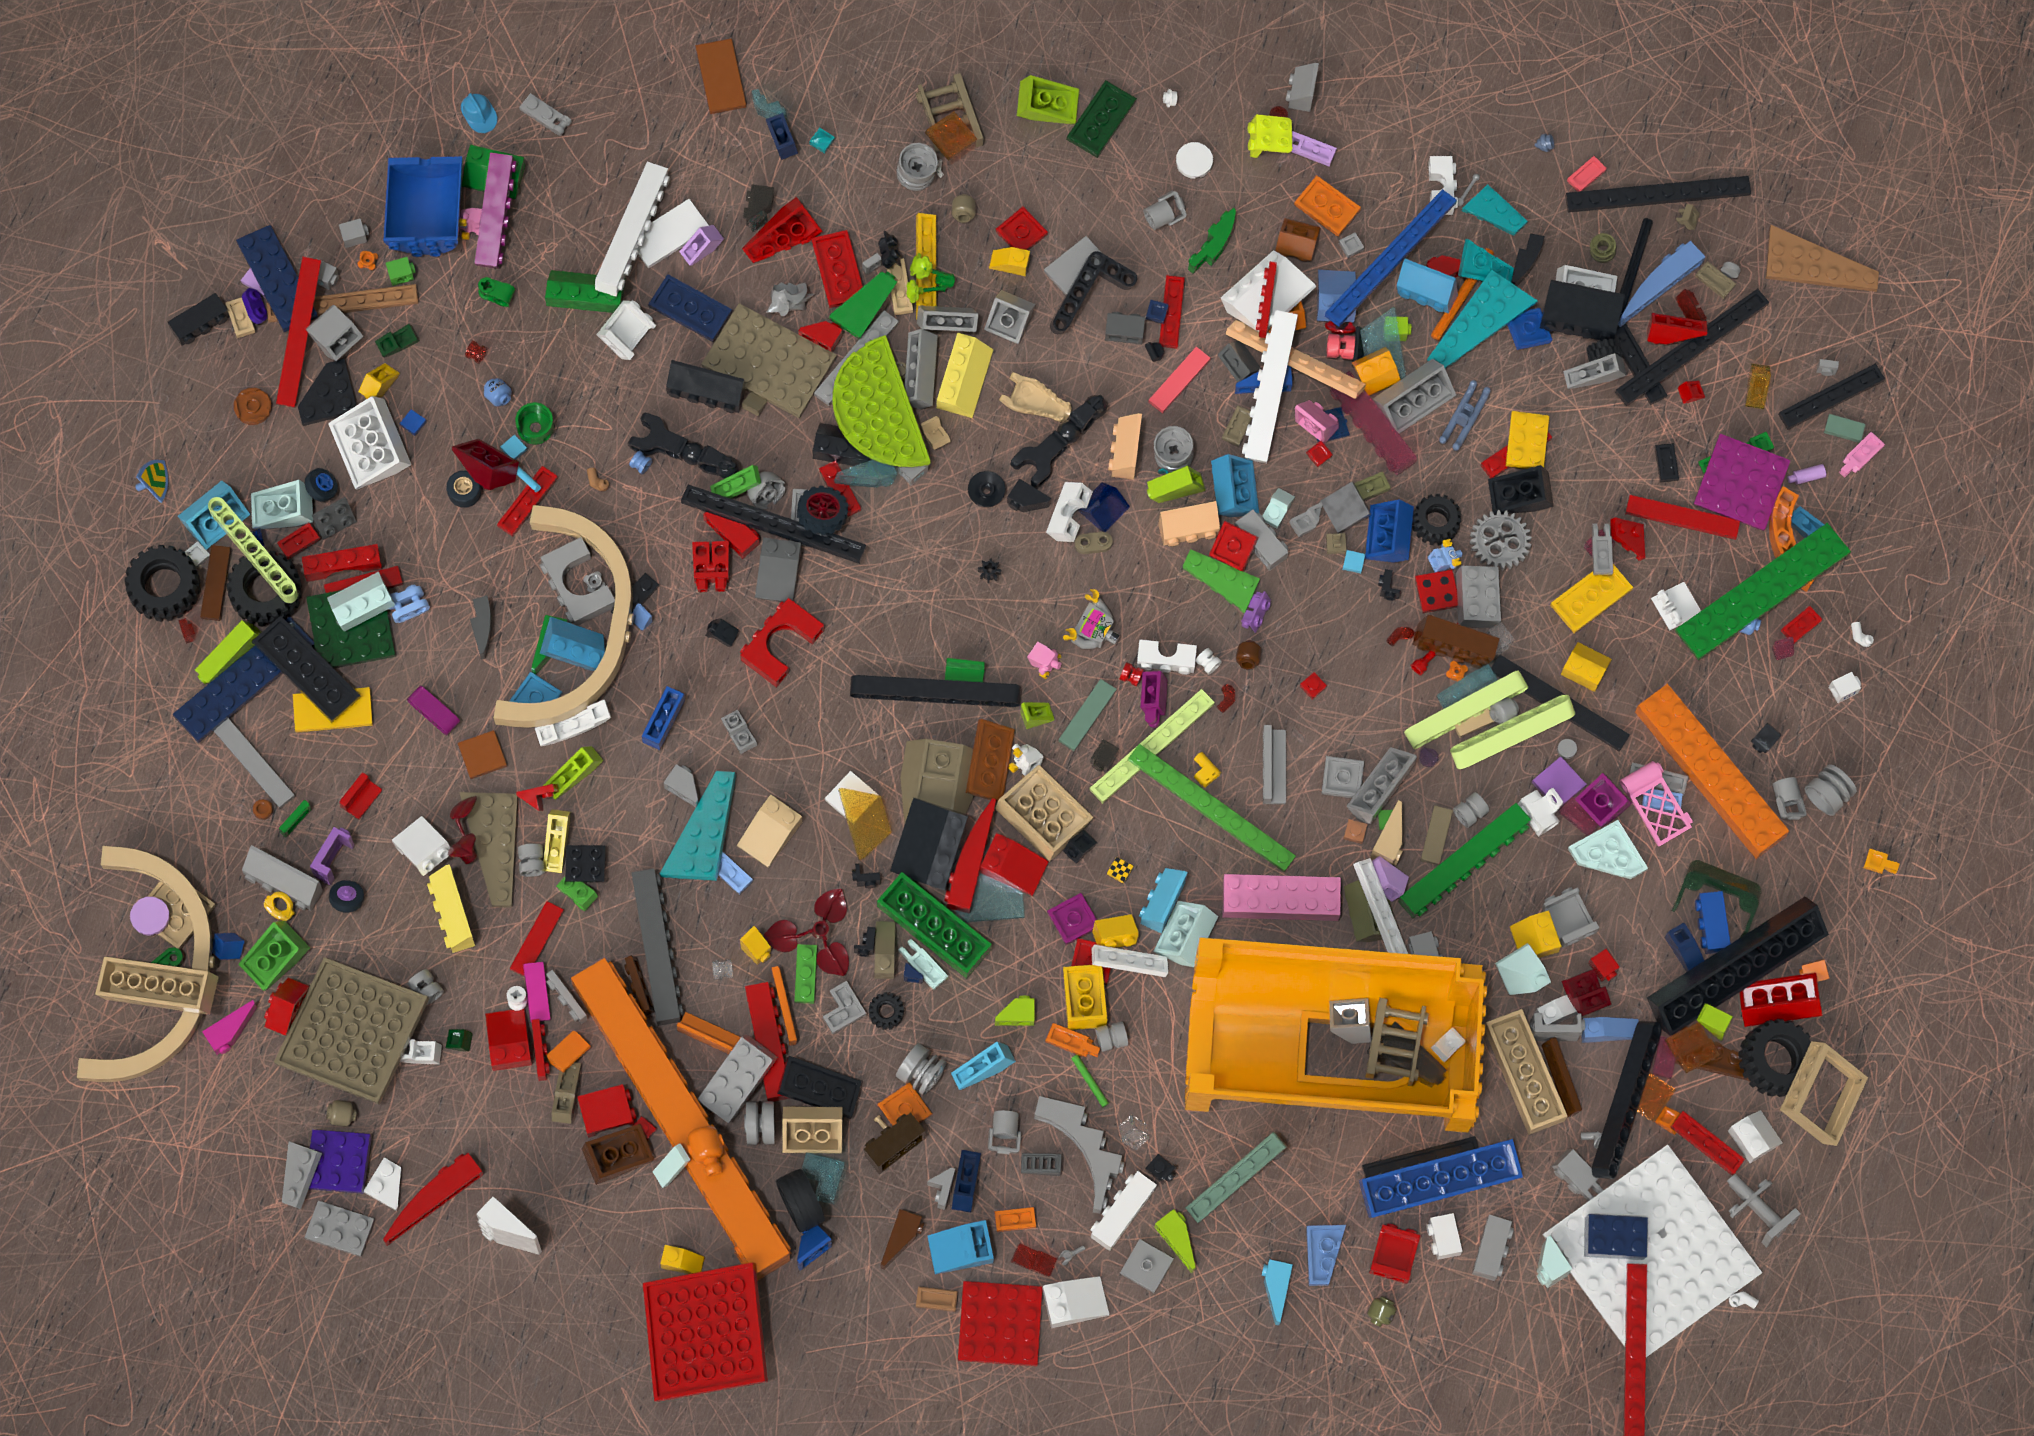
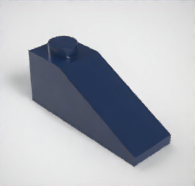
M961 1151L952 1210L971 1213L981 1157L979 1152Z

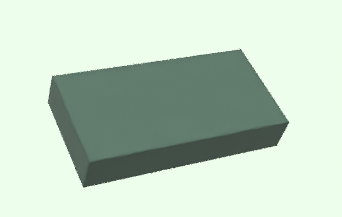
M1829 414L1824 433L1860 443L1865 424Z

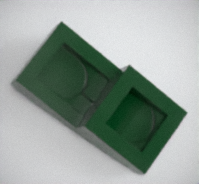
M407 324L394 333L390 331L377 339L375 343L385 358L414 345L420 340L412 325Z

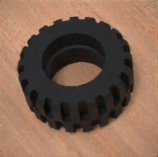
M158 545L157 549H154L153 546L148 547V551L145 553L143 551L139 552L138 558H133L130 562L131 567L126 569L125 586L128 597L140 614L144 613L148 619L154 617L156 621L162 622V618H166L167 621H172L174 616L180 618L183 616L182 612L185 610L189 612L192 609L191 604H196L198 600L197 594H200L201 588L199 584L201 581L192 559L186 556L184 551L181 549L177 551L174 546L169 545L168 549L164 545ZM167 569L179 574L180 584L172 594L165 597H155L147 593L145 584L153 573Z
M270 550L269 554L297 588L298 598L296 601L286 603L279 595L266 602H257L250 599L247 595V588L250 582L261 574L244 556L239 559L240 563L238 565H233V572L229 573L227 578L229 581L227 583L228 596L235 612H238V615L243 620L247 619L249 623L255 624L257 622L258 626H265V623L271 625L280 616L284 620H286L285 616L287 615L291 617L294 614V607H299V599L302 598V583L291 560H287L283 554L278 556L276 551ZM264 561L260 564V566L266 567L268 566L269 562ZM287 589L284 594L289 595L293 590Z
M1783 1019L1769 1020L1754 1028L1745 1036L1746 1039L1740 1045L1742 1050L1739 1051L1738 1057L1742 1058V1061L1739 1062L1740 1069H1744L1742 1075L1745 1079L1749 1078V1085L1752 1088L1756 1086L1758 1092L1762 1094L1767 1092V1095L1771 1097L1787 1095L1811 1043L1809 1040L1811 1036L1808 1032L1804 1033L1802 1031L1803 1027L1800 1025L1794 1026V1022L1790 1020L1786 1022ZM1768 1042H1777L1789 1052L1792 1064L1788 1074L1777 1073L1767 1064L1764 1051Z

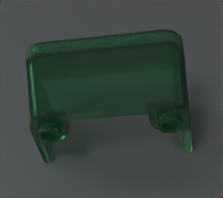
M1692 861L1686 870L1671 911L1675 912L1685 888L1697 891L1704 884L1739 898L1740 908L1744 912L1749 913L1740 938L1747 934L1759 905L1762 892L1761 887L1753 881L1703 861Z

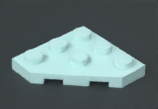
M1619 820L1568 847L1577 865L1627 879H1632L1648 870L1647 865Z

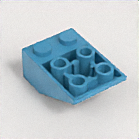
M986 1220L964 1224L927 1236L935 1274L991 1264L994 1261Z

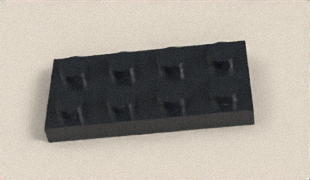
M788 1056L777 1094L814 1107H842V1116L851 1119L862 1081Z

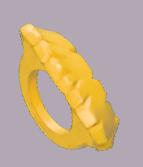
M274 892L271 896L266 897L264 907L274 918L288 921L295 914L293 902L287 894ZM276 897L282 898L287 904V909L283 911L277 909L274 899Z

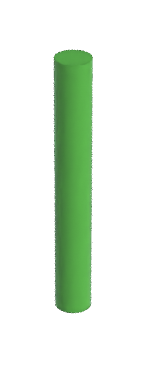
M1078 1055L1072 1057V1061L1102 1108L1107 1106L1109 1102Z

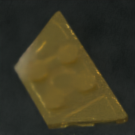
M839 788V796L857 858L860 861L891 833L880 795Z

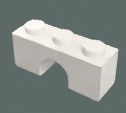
M1430 156L1428 163L1429 181H1439L1444 186L1443 190L1454 197V191H1457V180H1453V174H1456V163H1453L1452 156ZM1441 190L1431 191L1430 202ZM1454 197L1455 199H1457L1456 204L1449 210V212L1446 215H1453L1454 209L1458 207L1457 197Z
M1065 482L1046 533L1056 541L1074 542L1080 525L1072 519V515L1080 508H1087L1093 491L1083 483Z
M1139 641L1137 667H1141L1146 671L1160 669V671L1165 673L1171 671H1179L1180 674L1184 675L1194 673L1197 645L1178 644L1176 653L1171 657H1165L1158 650L1159 641Z

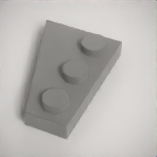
M290 1141L288 1142L282 1203L298 1209L302 1208L322 1153Z

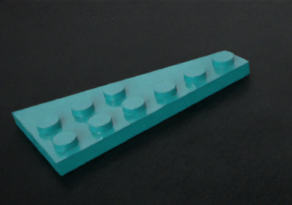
M1491 270L1430 354L1427 362L1434 359L1447 369L1467 352L1476 348L1478 344L1487 340L1514 318L1523 314L1525 310L1538 303V300Z
M715 772L659 874L661 877L717 881L736 780L735 772Z

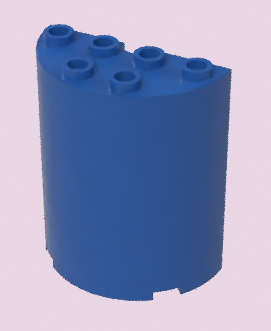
M462 156L431 157L430 159H421L420 157L388 158L383 241L389 246V249L410 253L414 257H421L422 255L438 257L441 253L449 252L457 247Z

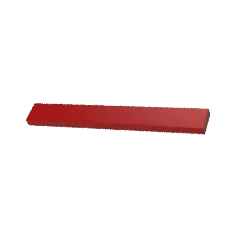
M302 257L276 399L277 405L295 407L308 337L306 328L310 325L321 260Z

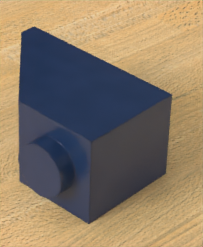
M783 113L765 119L781 160L798 154Z

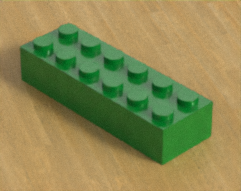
M902 872L877 900V907L966 979L991 951L992 944Z

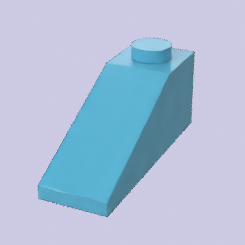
M996 1042L951 1074L959 1090H962L1000 1073L1016 1061L1008 1045Z
M1269 1259L1268 1265L1264 1264L1261 1276H1265L1264 1284L1275 1325H1279L1293 1264Z

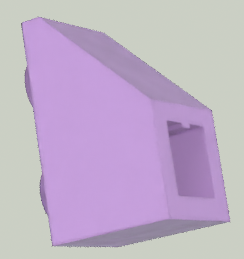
M1381 856L1372 860L1386 898L1392 902L1402 896L1409 877Z

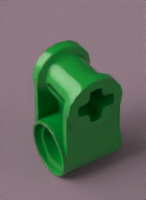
M488 277L482 278L478 283V293L482 299L503 307H509L515 287Z

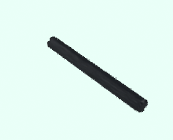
M1648 218L1643 219L1620 290L1621 294H1625L1620 316H1622L1626 309L1653 221Z

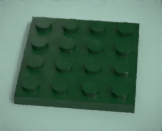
M341 590L306 597L316 652L333 669L396 657L387 610L344 632L327 599Z

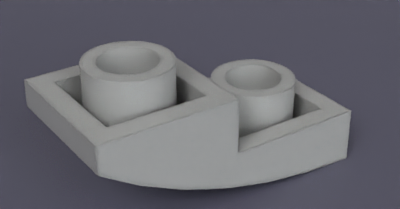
M738 710L721 718L740 754L757 746L756 740Z

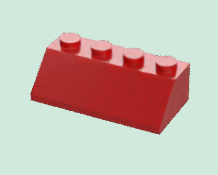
M1816 972L1756 981L1739 992L1744 1027L1761 1025L1766 1021H1775L1776 1019L1787 1021L1823 1016Z

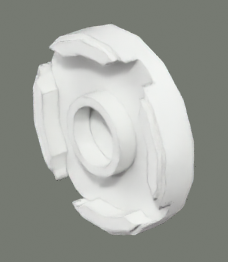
M1191 142L1185 144L1176 155L1177 168L1179 172L1188 178L1204 177L1210 172L1213 165L1212 153L1201 143Z

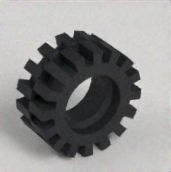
M1617 339L1599 340L1597 343H1592V345L1586 348L1589 362L1614 353L1622 358L1620 343Z
M883 992V995L878 994L876 998L872 999V1002L869 1004V1018L873 1025L875 1024L877 1028L881 1027L882 1030H886V1028L891 1030L894 1026L896 1028L899 1022L901 1023L904 1016V1007L898 996L895 997L893 993L887 994V992ZM884 1004L891 1005L894 1009L893 1015L889 1018H883L879 1014V1008Z

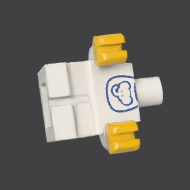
M1015 744L1012 747L1016 764H1009L1010 767L1008 769L1014 773L1021 768L1022 774L1026 776L1036 766H1041L1044 756L1037 749L1027 744L1021 747Z

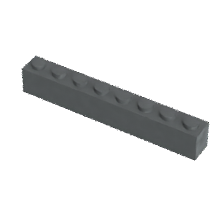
M655 869L631 872L657 1026L681 1022L680 1016H683L682 1004H678L676 998L680 997L679 986H674L673 979L677 978L675 967H671L670 960H674L672 948L668 949L667 941H671L669 929L665 930L664 923H667L666 911L661 910L664 898L663 893H659L657 887L661 885L660 875H655Z

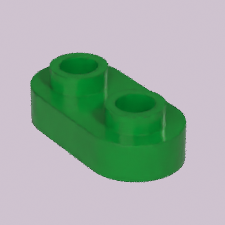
M171 947L151 963L179 967L183 963L184 957L178 948ZM172 956H177L176 961H170Z

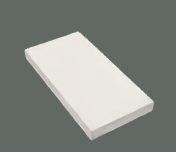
M690 199L651 222L649 230L643 234L645 237L642 246L637 248L638 255L649 269L684 247L700 227L709 225Z

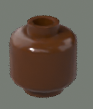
M1252 640L1240 643L1237 647L1236 662L1243 669L1250 670L1255 668L1261 660V647Z

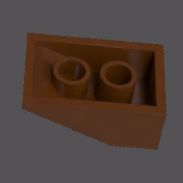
M640 1124L585 1142L582 1147L596 1185L654 1161Z

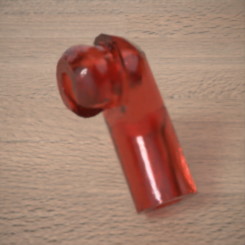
M1397 627L1387 638L1386 642L1394 646L1398 640L1413 638L1415 632L1410 627Z
M1228 684L1222 686L1221 691L1224 694V700L1217 705L1218 710L1222 713L1235 702V689L1232 685Z

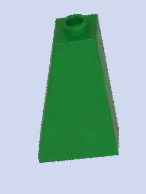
M887 271L886 273L880 272L832 312L828 319L838 324L857 339H860L896 285L897 281L894 280L896 277Z

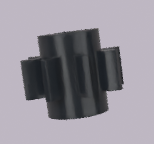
M992 558L987 562L982 560L983 567H978V572L982 573L980 579H986L987 583L993 579L997 581L998 577L996 574H1001V569H997L999 562L994 563Z

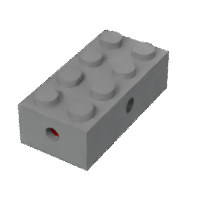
M747 1034L742 1036L697 1100L727 1123L732 1122L778 1057Z

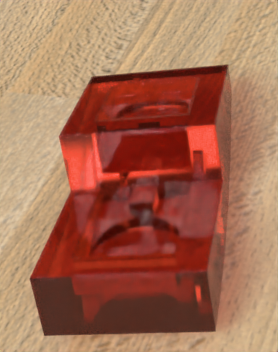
M1019 1243L1011 1263L1050 1277L1057 1258Z

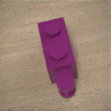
M1162 671L1143 672L1140 708L1144 711L1145 721L1151 728L1158 727L1160 715L1166 714L1168 679Z

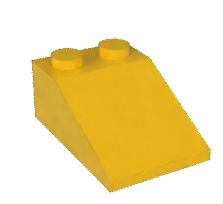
M1102 966L1063 967L1067 1029H1090L1107 1025Z

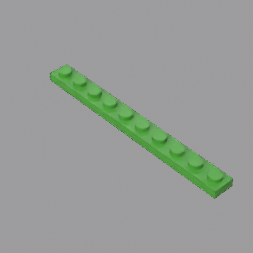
M1141 744L1136 747L1128 758V761L1281 871L1285 872L1296 857V855Z

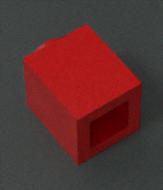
M1607 949L1592 957L1588 963L1592 969H1595L1596 975L1601 982L1606 979L1610 981L1618 975L1616 972L1620 968Z

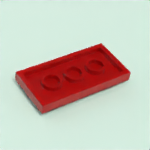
M847 230L811 238L829 308L841 306L863 287Z

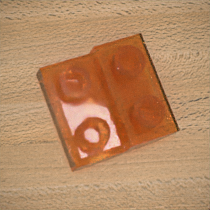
M1699 1022L1664 1039L1685 1073L1720 1056L1712 1039L1708 1038Z

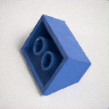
M1400 499L1370 505L1371 515L1369 516L1365 559L1393 563L1409 560L1414 506Z

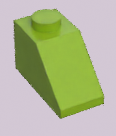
M1030 996L1015 998L995 1017V1026H1034V998H1030Z

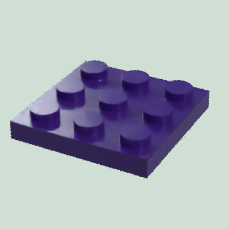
M312 1130L310 1149L320 1152L322 1155L309 1189L364 1194L372 1135Z

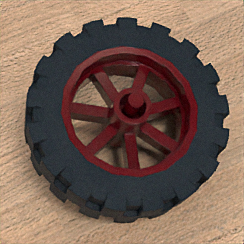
M814 486L809 491L805 490L803 496H800L797 518H799V523L804 525L806 530H811L814 534H833L836 530L839 531L842 525L846 523L848 502H846V498L844 495L841 496V492L838 490L835 491L832 487L825 488L824 486H819L816 488Z

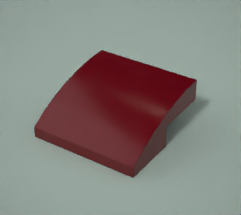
M1595 969L1561 981L1570 1002L1581 1016L1612 1005L1606 986L1600 987Z

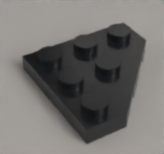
M345 359L326 363L298 405L303 426L338 418L356 406Z

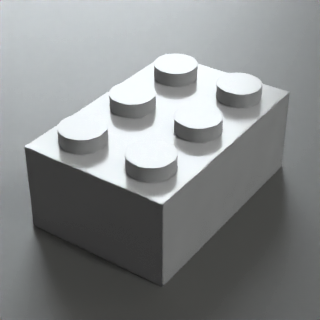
M1461 566L1456 572L1458 624L1474 628H1496L1501 622L1498 567Z

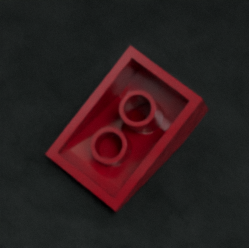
M475 439L452 446V451L474 481L483 486L484 489L493 490L516 481L519 461L484 441Z

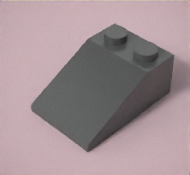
M763 537L755 598L785 602L789 598L793 601L801 556L800 542Z

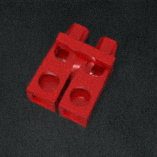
M709 541L692 542L694 583H696L698 592H708V583H715V591L725 592L727 583H729V541H712V561H710Z

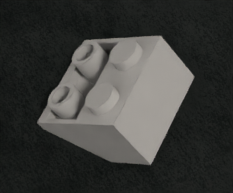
M332 305L306 328V331L324 354L334 361H337L363 337L353 322L335 305Z

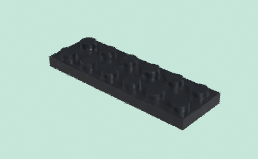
M281 616L252 640V643L331 723L360 698V695Z

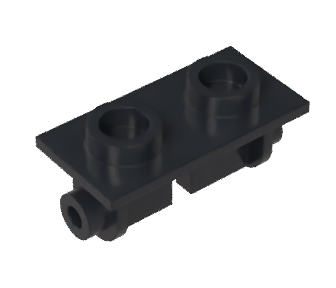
M883 231L884 237L878 242L880 253L882 254V265L885 268H891L895 263L901 266V254L898 251L896 237Z

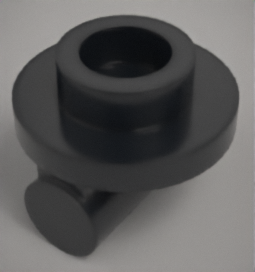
M1148 342L1145 344L1152 362L1160 361L1164 355L1162 345L1159 342Z

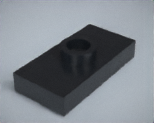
M1674 443L1655 445L1659 481H1678L1679 473Z

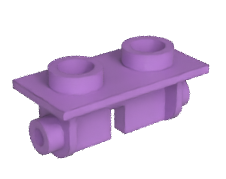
M1260 592L1253 594L1248 607L1254 610H1246L1241 620V626L1244 628H1249L1250 626L1254 633L1262 625L1265 612L1270 608L1271 599L1266 592H1263V594Z

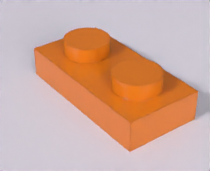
M1034 1207L994 1212L997 1232L1036 1228Z

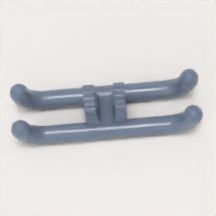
M1475 380L1470 382L1451 420L1439 438L1440 444H1445L1456 424L1462 426L1463 429L1452 446L1454 451H1458L1461 448L1491 391L1489 387H1485L1475 407L1468 404L1477 387V381Z

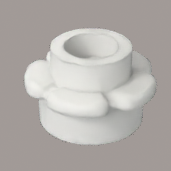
M1168 89L1163 95V103H1166L1167 107L1175 106L1177 103V92Z

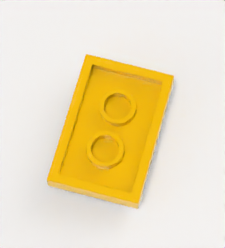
M1518 411L1511 412L1505 466L1524 469L1539 465L1544 467L1549 424L1548 415Z

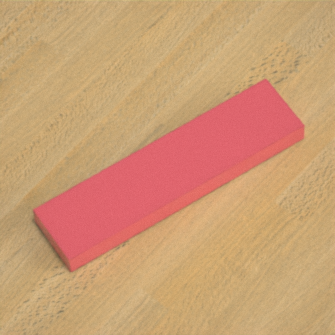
M1195 347L1152 395L1148 402L1163 414L1207 365L1211 358Z

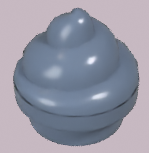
M1546 133L1542 134L1537 143H1535V147L1542 151L1550 152L1551 149H1554L1553 136Z

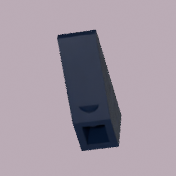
M1685 923L1667 932L1664 938L1686 972L1705 961Z

